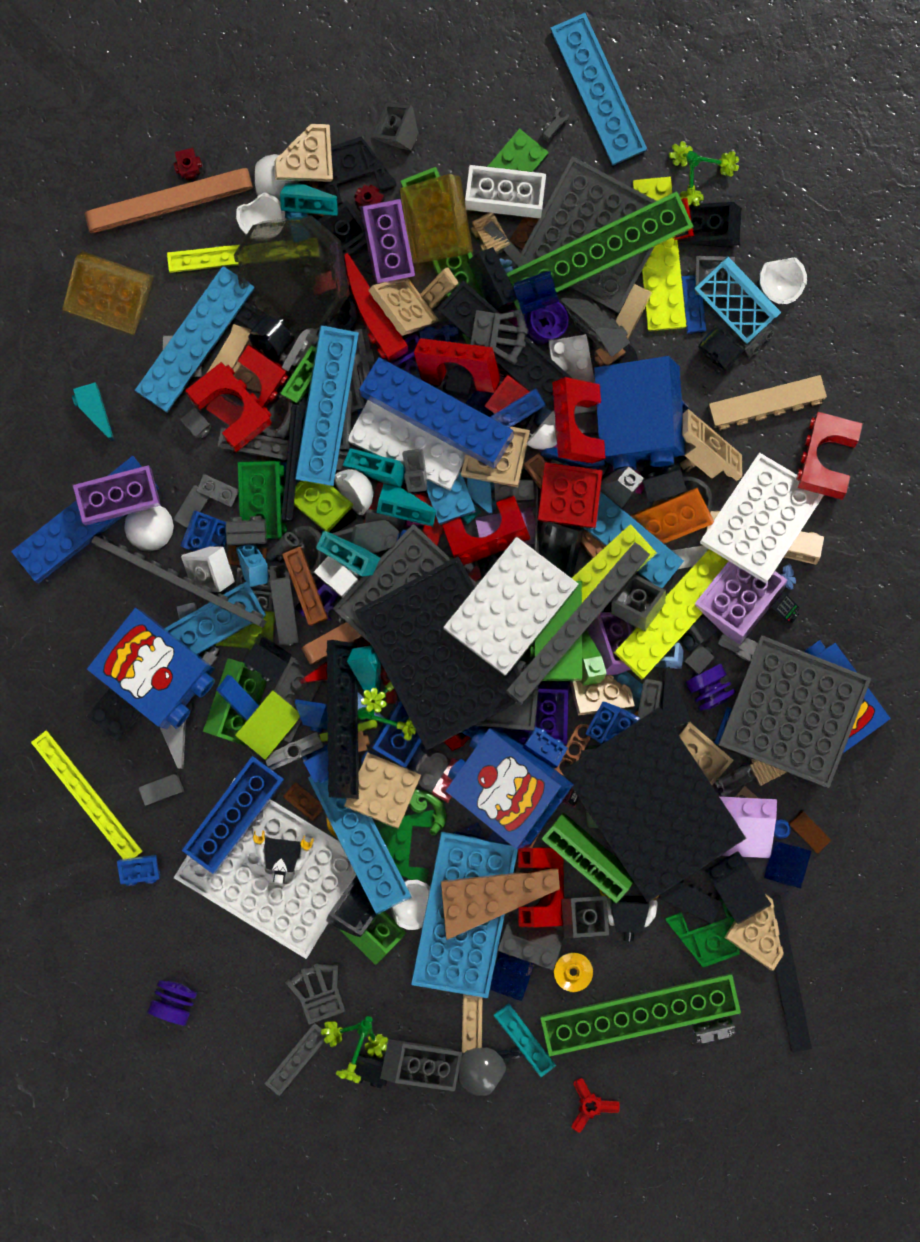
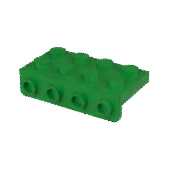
M281 461L238 462L239 511L242 520H250V516H261V519H266L267 539H281L283 534L287 532V525L283 523L281 518L282 496L284 494V484H282L281 477L285 476L284 465H281Z

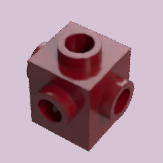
M194 148L175 152L177 162H174L176 174L180 173L182 179L186 178V180L196 178L200 174L199 168H202L200 156L196 157Z
M364 184L362 189L358 188L354 195L355 205L361 211L360 206L384 202V195L379 193L380 190L375 186Z

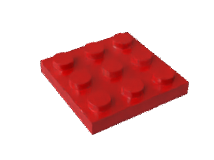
M545 462L537 521L595 529L603 470Z

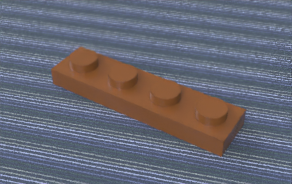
M297 547L283 553V558L308 625L312 626L327 620L326 611L302 548Z

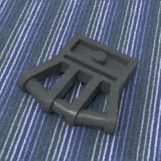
M520 309L504 314L476 310L471 345L493 347L495 354L515 365L518 361V355L526 345L524 340L525 334L528 333V328H526L524 319L525 310ZM516 317L518 327L502 325L500 321ZM498 331L518 333L517 340L498 338ZM496 343L515 347L509 355L498 349Z
M316 963L311 968H302L291 980L288 979L285 982L301 1001L308 1024L346 1012L338 989V963H333V965ZM322 972L333 973L331 990L327 989ZM317 974L323 991L316 995L309 976ZM303 979L310 996L308 998H305L296 988V985Z

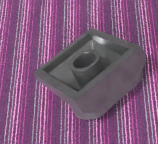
M696 256V286L725 257ZM729 257L735 263V257ZM723 267L716 273V281H727L728 273ZM712 276L708 281H714V276ZM705 283L700 289L704 294H713L714 283ZM716 283V294L727 295V283ZM730 283L729 295H734V283Z
M421 742L406 768L421 774L418 785L432 793L451 759L433 748L426 750Z

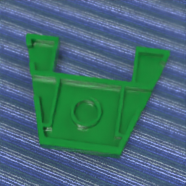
M434 810L404 816L399 829L382 822L375 823L399 873L410 880L428 882L429 868L409 867L412 827L432 828Z
M723 902L722 906L726 914L725 919L688 931L682 912L665 918L666 922L702 967L740 954L739 948L724 938L735 920Z

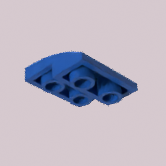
M194 510L180 546L192 551L206 547H225L227 542L226 522Z
M603 701L585 734L602 744L637 722L640 718L618 706Z

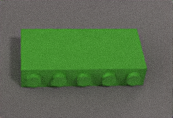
M576 581L579 584L578 587L535 639L534 645L530 646V656L535 658L582 604V581ZM582 635L542 681L582 680Z
M564 812L542 838L545 843L615 903L623 897L634 882L621 861Z

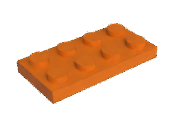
M698 488L630 515L663 544L714 523Z

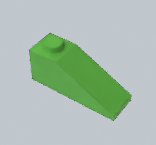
M312 345L280 393L296 404L306 395L310 388L316 347Z
M587 630L582 634V686L601 683L607 674L602 656Z

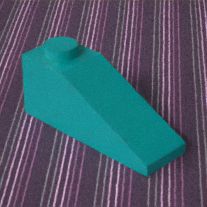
M286 183L280 192L281 211L336 216L338 214L337 196L307 185Z
M94 382L73 389L74 395H72L74 405L78 406L110 441L114 440L98 385Z
M350 448L343 463L344 467L357 470L365 476L384 484L401 488L405 479V466L395 459Z
M383 484L376 513L433 527L437 510L403 488Z
M323 531L316 546V549L360 576L373 575L380 560V557L365 548L327 531Z
M373 646L352 649L347 662L364 691H371L372 688H376L378 690L377 694H379L381 687V662Z

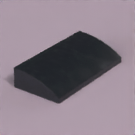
M543 521L539 537V554L572 578L584 528Z
M357 875L328 914L326 922L344 932L361 938L375 918L376 913Z

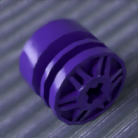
M545 299L526 309L524 319L528 333L525 336L534 344L539 345L546 344L548 341L561 336L566 331L569 320L564 306L556 300Z
M722 664L685 682L690 693L699 691L701 694L694 700L695 703L702 699L705 701L704 704L698 707L699 711L712 709L728 701L736 693L735 689L728 692L724 689L731 685V682L722 684L720 681L727 675Z
M159 980L157 986L165 990L156 989L154 993L162 997L161 1001L151 1000L147 1012L165 1021L186 1026L190 1012L183 1009V1006H193L194 1003L186 998L195 999L197 993L185 985L173 981Z

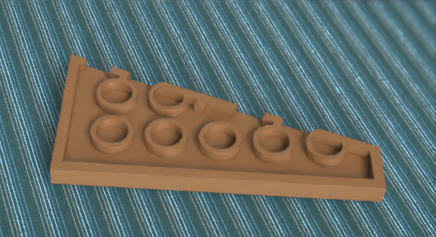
M558 869L441 881L446 940L559 890Z

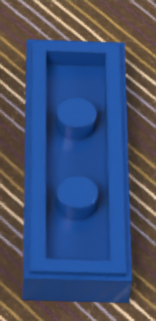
M696 275L681 276L687 334L706 332L703 297L695 295Z
M535 388L493 414L490 418L510 428L546 406V403Z
M227 675L216 689L245 721L249 719L259 706L230 675Z

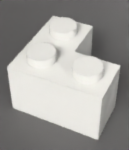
M329 556L314 571L318 577L342 598L359 581L357 573L349 568L346 569L341 563Z

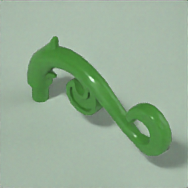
M416 788L409 806L417 813L424 812L427 808L426 801L433 806L436 815L433 813L434 822L429 832L435 836L439 830L443 829L446 823L447 813L444 801H440L430 792Z

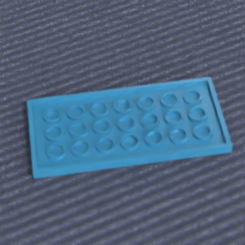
M441 832L411 985L488 998L505 914L446 940L441 881L513 873L518 849L507 843Z

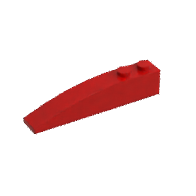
M346 253L344 256L348 280L359 315L368 331L367 337L372 344L375 343L379 348L377 349L379 356L390 363L408 353V345L391 320L384 314L380 305L373 299V296L368 291L370 289L368 283L349 254Z

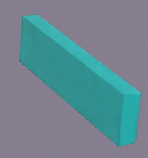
M509 1003L493 1014L540 1077H543L556 1066Z

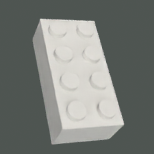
M470 165L465 210L541 218L546 174Z
M586 334L548 341L550 358L573 379L595 383ZM597 405L589 408L576 406L574 414L597 413Z

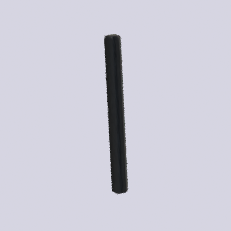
M295 404L292 405L281 515L283 520H292L296 489V479L294 478L299 454L303 406Z

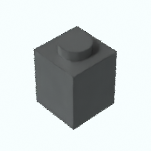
M195 407L180 419L196 439L199 437L204 438L210 432L211 425Z
M700 644L683 663L696 675H699L713 660V651L708 646Z

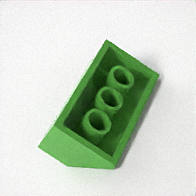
M228 658L219 685L227 675H230L259 705L267 681L256 670H249L245 663ZM216 691L203 732L244 746L246 745L235 736L246 721Z

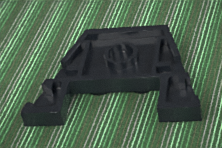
M362 136L331 146L333 180L325 182V192L337 196V205L342 204L337 187L338 184L371 173L375 174L380 191L397 186L394 178L388 173L385 166L382 165Z

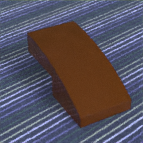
M803 811L789 823V826L817 854L831 841Z

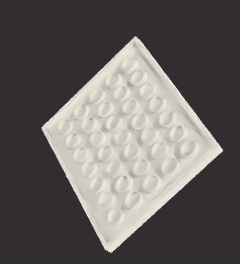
M270 799L215 874L209 872L187 855L174 878L307 959L328 925V922H326L328 914L353 881L356 873L338 840ZM262 830H264L265 837L299 842H301L303 836H305L306 842H311L313 838L314 842L310 849L308 860L299 870H295L294 873L286 872L285 883L273 882L274 870H267L266 866L261 864L256 854L255 842L253 841L254 831H256L257 836H262Z

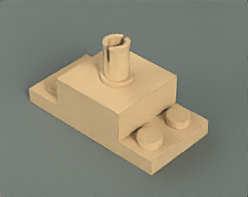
M689 409L683 413L682 436L685 439V457L687 458L680 463L682 469L685 472H689L697 466L710 478H714L721 471H724L728 477H732L736 481L742 478V454Z

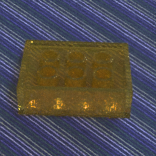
M447 174L400 188L413 264L457 257L473 252L461 177Z
M82 251L75 257L62 310L135 334L151 290L154 276Z

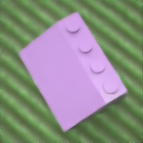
M728 561L696 601L695 606L723 634L741 645L785 589L787 579L774 571L766 584Z
M720 797L747 838L720 856H730L739 851L742 857L770 858L776 824L777 799Z

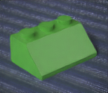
M385 911L375 916L361 938L340 930L375 965L406 934Z

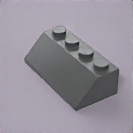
M562 298L560 300L576 327L611 357L630 343L626 337L628 333L622 325L619 326L613 318L610 319L604 310L601 312L595 303L591 304L586 299Z

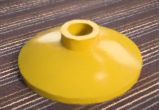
M568 953L557 961L554 968V977L558 985L564 990L578 992L590 984L593 977V968L590 961L584 955ZM572 968L577 970V974L574 976L569 973Z

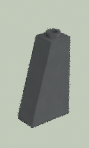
M628 466L602 475L600 491L623 509L644 478Z
M286 565L270 566V584L279 645L291 646L299 643L290 574Z

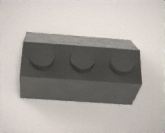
M510 913L498 951L553 970L563 943L564 932L552 927H519V916Z

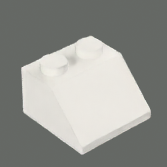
M206 547L181 556L188 578L196 581L194 585L200 588L204 585L212 589V592H221L235 582L224 547Z

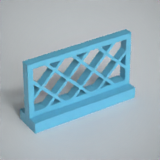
M728 256L694 288L746 344L781 313ZM723 267L728 273L727 281H716V273ZM712 276H714V281H708ZM705 283H714L713 294H704L700 288ZM716 283H727V295L716 294ZM730 283H736L741 286L740 295H729ZM715 297H727L726 308H718L715 305ZM729 297H740V308H729ZM743 297H751L754 300V309H742ZM756 303L760 306L761 309H756ZM729 311H740V322H731L728 319ZM742 311H754L753 322H742ZM756 311H764L769 318L764 322H756ZM742 325H753V333L748 338L742 334Z

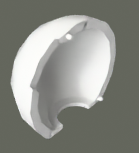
M273 154L263 157L255 164V188L258 196L262 193H268L280 201V192L285 184H299V181L275 180L274 161L279 155Z
M262 193L251 203L239 206L236 219L241 231L247 237L254 240H269L281 232L285 223L286 212L281 211V202L276 197L268 193Z
M795 257L766 262L759 273V285L762 293L769 300L778 304H789L796 301L802 294L805 285H807V274L803 264Z
M555 411L551 412L533 434H530L531 437L526 443L528 446L544 450L557 445Z
M353 469L335 474L334 482L343 496L353 503L352 509L359 515L365 514L372 505L374 491L371 482L363 473Z
M158 506L128 514L124 529L126 537L132 546L141 551L151 552L161 549L168 543L172 536L174 525L172 516L166 508Z
M407 880L405 884L412 898L392 907L391 911L398 926L407 930H416L422 928L430 886L419 880Z

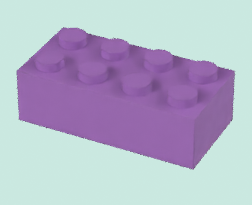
M401 199L360 206L374 282L382 283L415 276Z
M149 465L73 485L82 523L85 525L161 506L152 469Z

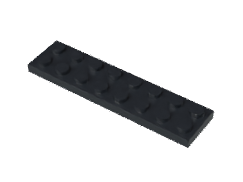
M464 281L459 284L437 309L470 340L472 339L476 310L499 313ZM507 319L500 321L502 325L514 326ZM499 330L498 338L517 340L518 333ZM526 336L524 340L526 345L518 355V361L515 365L494 353L496 363L527 390L532 391L536 388L546 403L545 407L551 412L554 411L552 382L564 377L572 378ZM496 343L498 349L509 355L515 347Z
M327 640L328 792L329 798L359 799L358 680L347 662L352 649L357 648V643L338 640Z

